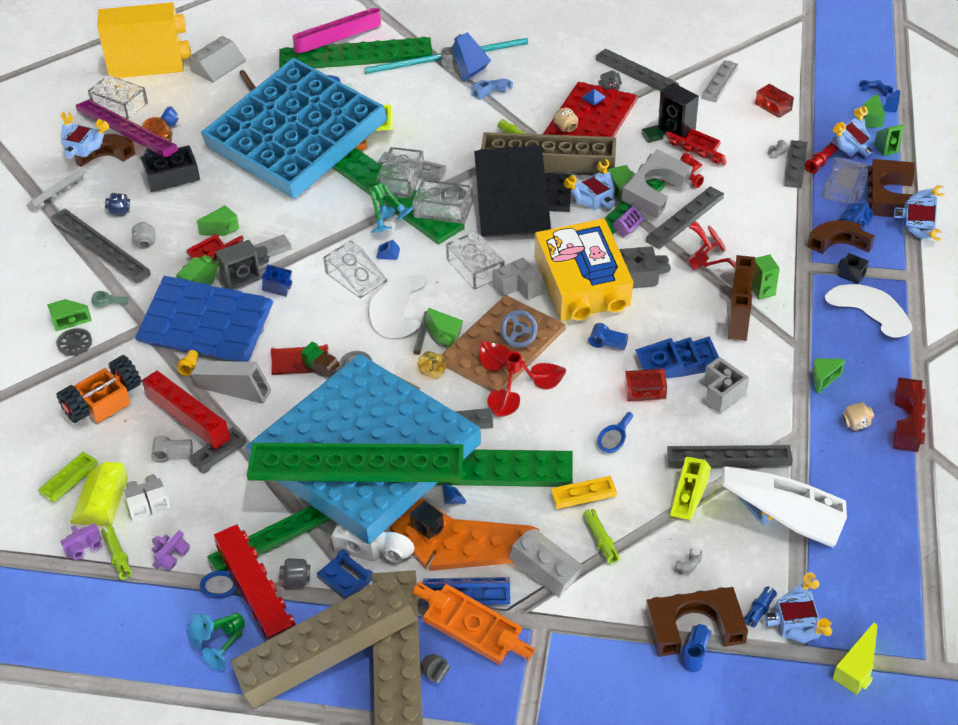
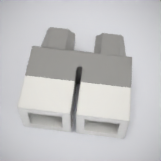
M154 474L146 476V483L140 485L137 484V481L126 483L124 492L133 521L151 515L146 499L149 501L153 514L171 508L163 483Z

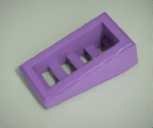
M633 205L612 225L623 238L632 232L645 218L636 206Z

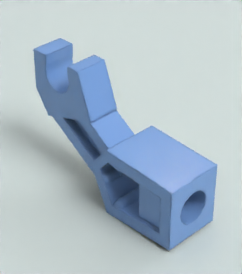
M503 78L490 81L480 80L471 86V95L481 100L490 95L493 90L506 92L507 87L512 89L513 82Z

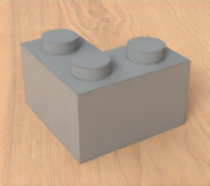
M522 257L493 270V287L502 297L518 290L527 300L543 294V277Z
M718 357L706 366L704 382L709 385L707 386L706 403L721 413L747 394L749 377L721 357Z

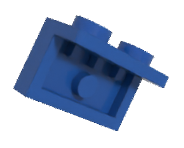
M867 202L851 203L838 220L859 223L862 225L861 230L864 231L873 218V212Z

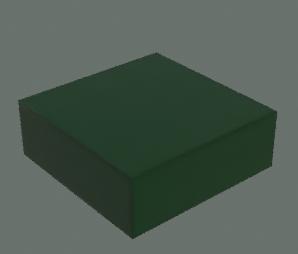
M657 125L642 129V135L648 143L662 140L664 134Z

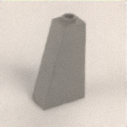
M199 361L191 373L200 389L257 403H264L272 390L257 362Z

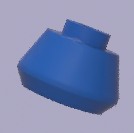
M167 107L158 122L161 126L170 128L171 125L175 126L179 120L178 114L173 107Z

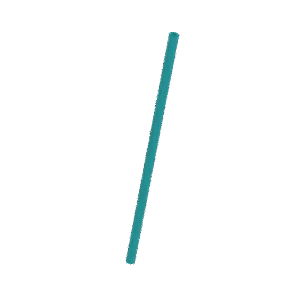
M528 38L480 47L484 52L528 44ZM441 54L365 67L364 70L365 74L437 61L441 60L442 57Z

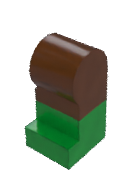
M313 341L301 351L302 364L323 376H330L340 365L333 355L319 349L318 344Z

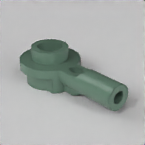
M97 291L92 295L91 302L96 307H104L109 303L128 304L129 298Z

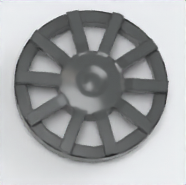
M74 328L63 332L58 337L56 345L59 352L65 354V356H78V354L88 351L92 345V337L87 330Z

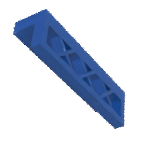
M510 577L423 578L422 584L434 591H440L445 584H448L483 605L510 604ZM422 599V606H429V603Z

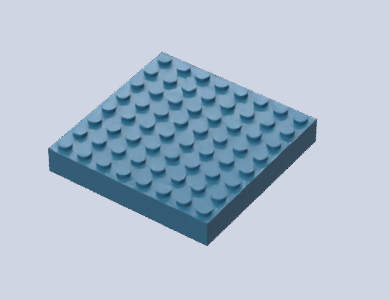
M293 57L202 130L201 134L208 148L295 199L387 121L384 105Z
M359 354L248 443L246 451L249 461L252 443L463 444V459H465L481 444V431L478 425ZM277 481L368 545L438 483Z

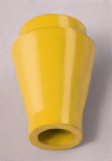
M189 350L178 361L177 370L181 375H191L199 357L197 351Z

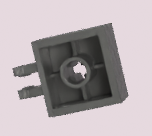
M246 240L216 251L220 276L228 289L233 290L260 279L259 266L269 262L267 247L260 246L255 248L250 240Z
M653 246L619 249L633 279V289L655 287L659 282V274L668 273L671 270V266L668 263L669 258L666 255L655 256Z

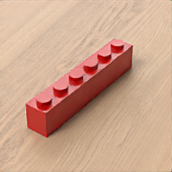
M158 370L141 380L147 398L214 449L231 439L224 419Z
M238 524L213 534L215 546L266 641L294 627L296 624L292 615H287L284 610L286 609L282 597H277L274 582L272 580L268 581L264 564L258 563V555L255 548L249 546V538L245 530L241 531Z

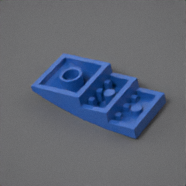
M710 336L696 341H692L691 337L676 342L669 338L635 349L646 379H666L705 373L706 366L719 357Z

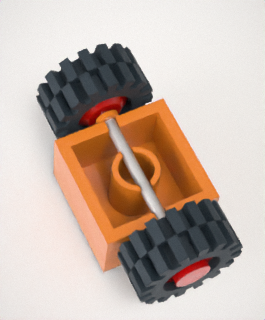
M121 355L109 362L110 372L103 368L76 385H69L56 393L62 410L65 411L64 413L68 415V418L73 423H77L90 416L98 424L131 404L127 392L141 385L142 381L138 375L139 372L135 369V365L132 364V361L127 356Z

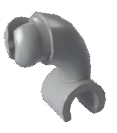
M779 140L776 146L772 145L769 147L768 154H771L772 159L777 158L778 154H782L787 150V143L784 140Z
M691 548L689 550V561H677L675 572L682 574L692 572L701 562L702 550H700L699 555H694Z

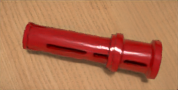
M830 142L821 152L815 153L812 159L805 162V169L809 173H817L819 167L824 166L827 159L839 148Z

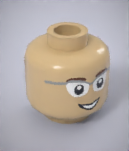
M561 108L556 112L554 122L562 132H572L578 126V117L570 108Z
M863 402L847 406L842 416L846 427L857 431L871 425L874 413L871 407H867Z

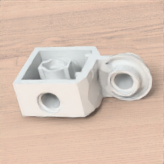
M338 523L331 535L335 552L344 549L351 556L375 561L384 554L386 559L397 563L409 557L415 550L410 539L402 534L390 532L389 527L370 545Z

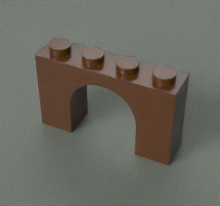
M873 159L872 166L869 165L867 171V186H870L867 192V197H870L868 198V205L873 212V216L894 218V209L905 207V202L913 194L894 193L886 190L883 186H912L915 175V162Z
M736 255L728 339L747 341L752 305L751 291L755 257Z
M720 587L707 591L699 590L694 593L654 597L646 600L645 613L658 657L680 654L681 637L676 622L680 617L690 613H699L711 618L718 627L724 647L746 644L748 629L734 587Z

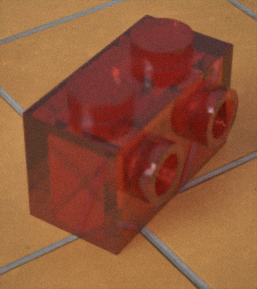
M769 83L756 91L755 105L774 116L781 118L792 111L794 97Z
M664 369L625 371L624 385L627 402L666 399L667 381Z

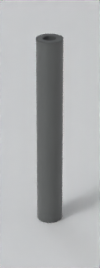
M427 311L423 314L413 351L415 355L421 354L428 328L425 324Z

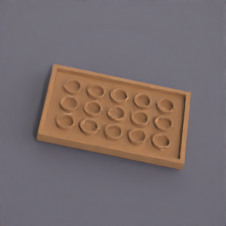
M504 295L438 357V364L490 392L495 389L499 392L500 389L505 390L508 387L509 371L503 366L497 371H490L482 366L479 357L481 342L486 341L506 346L510 351L519 352L522 356V361H525V365L528 367L566 330V324L508 295ZM514 310L529 312L535 318L538 326L534 341L523 348H515L508 345L502 338L500 331L502 320L508 313ZM517 316L519 321L525 322L529 327H532L526 317ZM512 319L506 325L508 337L513 332L514 324ZM522 326L517 327L519 333L522 331ZM531 333L523 337L517 336L514 341L523 342L530 337ZM523 367L518 373L513 374L512 382L524 371Z

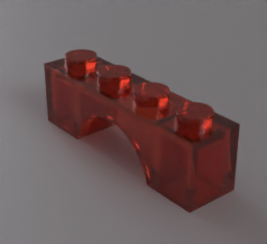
M898 377L895 389V405L905 410L909 417L897 420L893 449L918 452L920 444L924 445L925 432H922L925 427V418L922 415L925 413L926 403H922V400H925L926 389H922L923 380Z

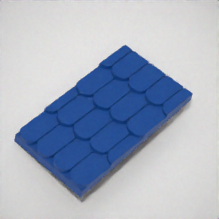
M163 276L135 339L142 343L186 353L189 350H195L199 356L221 361L249 362L274 301L261 295L214 287L187 279Z

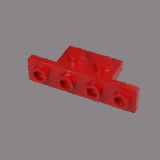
M694 129L690 130L686 138L671 132L666 133L668 142L671 145H678L687 152L697 153L701 158H709L716 164L726 165L725 155L716 152L721 144L720 140Z
M215 234L190 247L186 253L191 260L194 257L206 255L213 258L212 261L217 259L216 251L241 243L244 237L241 235L223 244L218 235Z

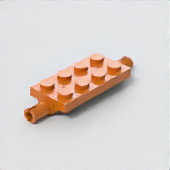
M419 581L417 583L418 586L414 587L412 594L429 603V608L424 614L422 621L494 663L501 665L508 652L511 651L522 656L527 661L534 654L535 647L518 639L523 627L450 585L445 584L442 590L434 591Z

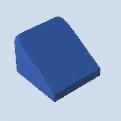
M896 90L886 98L884 111H897L900 90Z
M394 240L379 245L376 258L397 260L400 247Z

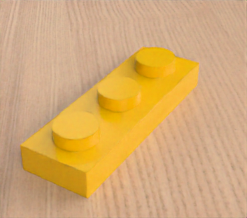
M611 476L551 488V495L556 509L615 497L617 496V490Z

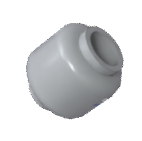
M146 222L134 225L132 228L133 244L141 249H146L153 245L155 242L154 227Z

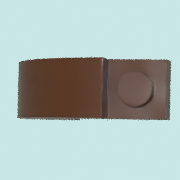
M104 134L103 143L99 149L94 150L86 157L74 155L76 164L82 167L101 156H113L124 162L136 153L133 141L127 137L117 134Z
M844 220L829 221L817 226L810 232L807 247L823 254L832 245L849 244L869 253L872 250L875 235L861 230L862 225L859 223Z

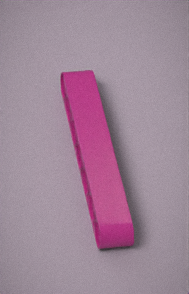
M367 9L296 33L292 36L294 52L303 53L381 26L380 9Z

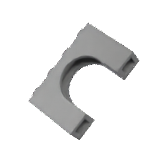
M657 149L648 156L645 164L642 163L638 172L636 174L633 173L629 183L623 185L621 200L631 206L635 205L637 209L658 218L666 208L668 196L648 186L646 181L662 179L682 189L690 179L693 167Z

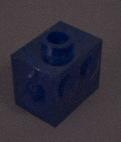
M267 264L265 273L261 277L262 291L287 297L288 291L293 284L292 270Z

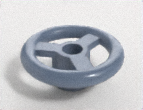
M514 310L504 317L500 331L502 338L508 345L515 348H523L534 341L538 326L535 318L529 312ZM517 316L526 317L532 327H529L525 322L519 321ZM512 319L514 324L513 332L508 337L506 325ZM518 326H522L520 333L517 331ZM531 333L530 337L523 342L514 341L517 336L523 337Z

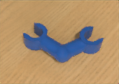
M861 80L859 83V87H862L861 91L877 87L885 97H887L888 92L890 94L893 93V87L884 85L880 80L871 82Z

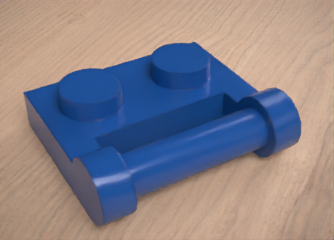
M343 549L338 552L336 558L317 572V578L340 597L346 599L367 586L372 581V573L374 572L370 569L366 570ZM345 563L360 575L361 578L357 580L341 566Z

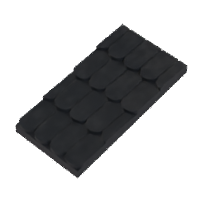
M516 146L512 148L480 149L474 151L481 238L534 234L550 230L551 222L542 146Z

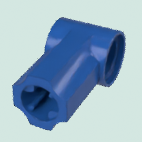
M596 323L588 338V342L595 348L607 345L625 350L629 334L609 330L607 325Z
M698 624L692 627L688 642L684 648L682 664L690 672H697L703 667L704 656L712 633L705 625Z

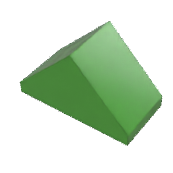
M814 358L812 376L816 393L819 394L843 374L844 359Z

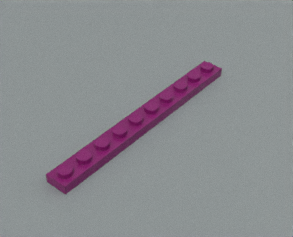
M89 99L75 105L78 112L95 121L101 119L103 122L106 121L110 129L163 157L171 156L172 153L178 151L177 145Z

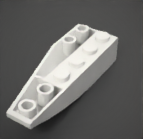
M724 467L722 469V485L796 533L832 548L836 545L847 518L845 500L785 477L733 467Z

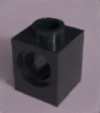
M848 253L838 264V269H840L838 277L859 284L866 275L869 260Z
M426 501L410 512L411 527L429 540L434 535L439 534L444 528L443 514Z

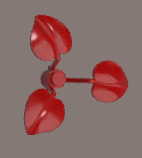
M696 221L691 223L689 229L695 231L704 241V245L695 254L687 258L692 268L696 270L701 266L706 268L709 265L728 262L735 269L736 262L731 258L707 262L709 260L707 253L711 249L719 245L724 252L726 247L717 232L710 225L707 228L715 240V243L712 245L701 225Z
M486 341L481 342L479 357L482 366L490 371H497L503 366L509 371L507 391L500 389L498 392L495 389L487 398L488 407L491 408L492 413L496 416L504 417L511 415L519 408V394L510 391L512 376L518 373L522 367L530 378H534V384L541 389L556 387L566 374V368L550 363H538L532 367L530 372L525 365V361H522V356L519 352L510 351L506 346Z

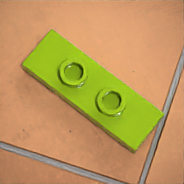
M81 452L39 488V494L55 503L98 465V461L87 453Z

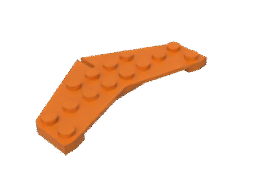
M422 498L389 527L391 532L402 534L410 539L415 547L412 555L425 569L429 565L430 571L514 563L509 559L513 544L526 531L533 529L539 531V528L529 525L453 519L437 509L443 514L444 528L439 534L434 535L429 540L411 527L410 512L425 501Z

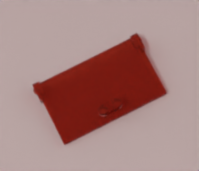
M328 344L318 346L319 349L328 354ZM305 347L271 348L272 375L314 373L316 371L305 366V363L302 362L301 351Z

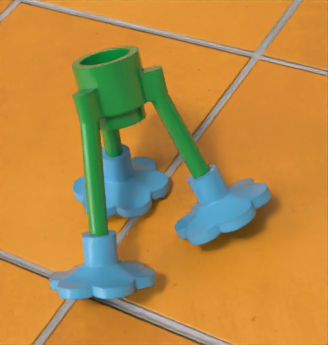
M377 182L369 187L375 210V218H377V227L371 233L392 229V226H384L383 219H388L396 213L393 207L386 208V205L383 204L381 198L386 196L385 192L396 204V208L400 212L396 220H400L414 208L413 206L405 208L403 204H400L389 191L387 185L383 186L382 182ZM377 199H378V202H379V204H380V205H379L380 210H378V205H377V201H376Z
M196 613L193 615V621L187 624V634L192 646L198 650L202 649V640H209L213 631L222 628L225 634L233 635L221 648L217 650L215 648H204L202 651L204 654L202 656L203 661L212 670L218 669L223 671L226 668V659L223 657L225 651L238 637L243 635L241 630L245 627V621L239 613H234L214 621L210 620L207 614L201 615Z

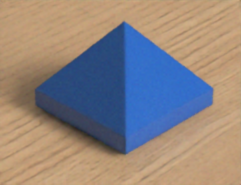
M593 89L583 96L582 99L592 105H596L604 100L605 96Z
M448 484L442 485L445 504H465L467 502L456 487Z

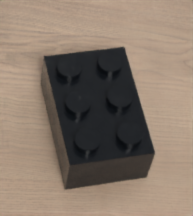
M674 82L660 91L658 127L665 136L667 132H671L686 138L691 129L696 130L699 96Z
M190 145L179 147L178 151L168 157H163L157 153L141 157L144 174L151 192L200 180L197 162Z

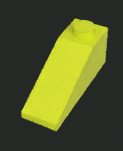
M685 457L670 513L671 517L691 521L707 486L711 470L706 460Z
M875 623L868 628L839 662L833 676V680L856 695L862 688L866 690L873 679L870 675L873 668L878 626Z

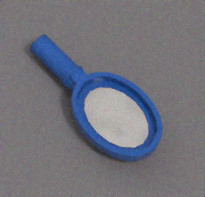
M627 412L618 425H609L600 432L597 446L602 452L613 453L623 446L626 438V426L634 415L631 412Z
M227 571L208 573L200 582L202 592L212 598L230 596L238 589L230 572Z

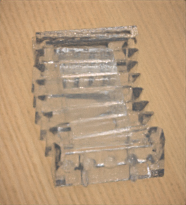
M835 157L830 179L824 184L821 198L845 204L857 203V200L862 197L866 186L869 164Z

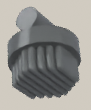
M436 654L426 655L420 664L424 676L430 681L441 683L451 668L446 659Z

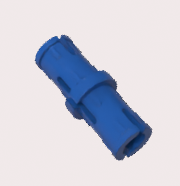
M764 587L758 599L753 600L751 609L744 616L745 623L748 626L753 621L751 627H756L760 618L769 611V605L777 596V592L773 588L768 593L770 587Z

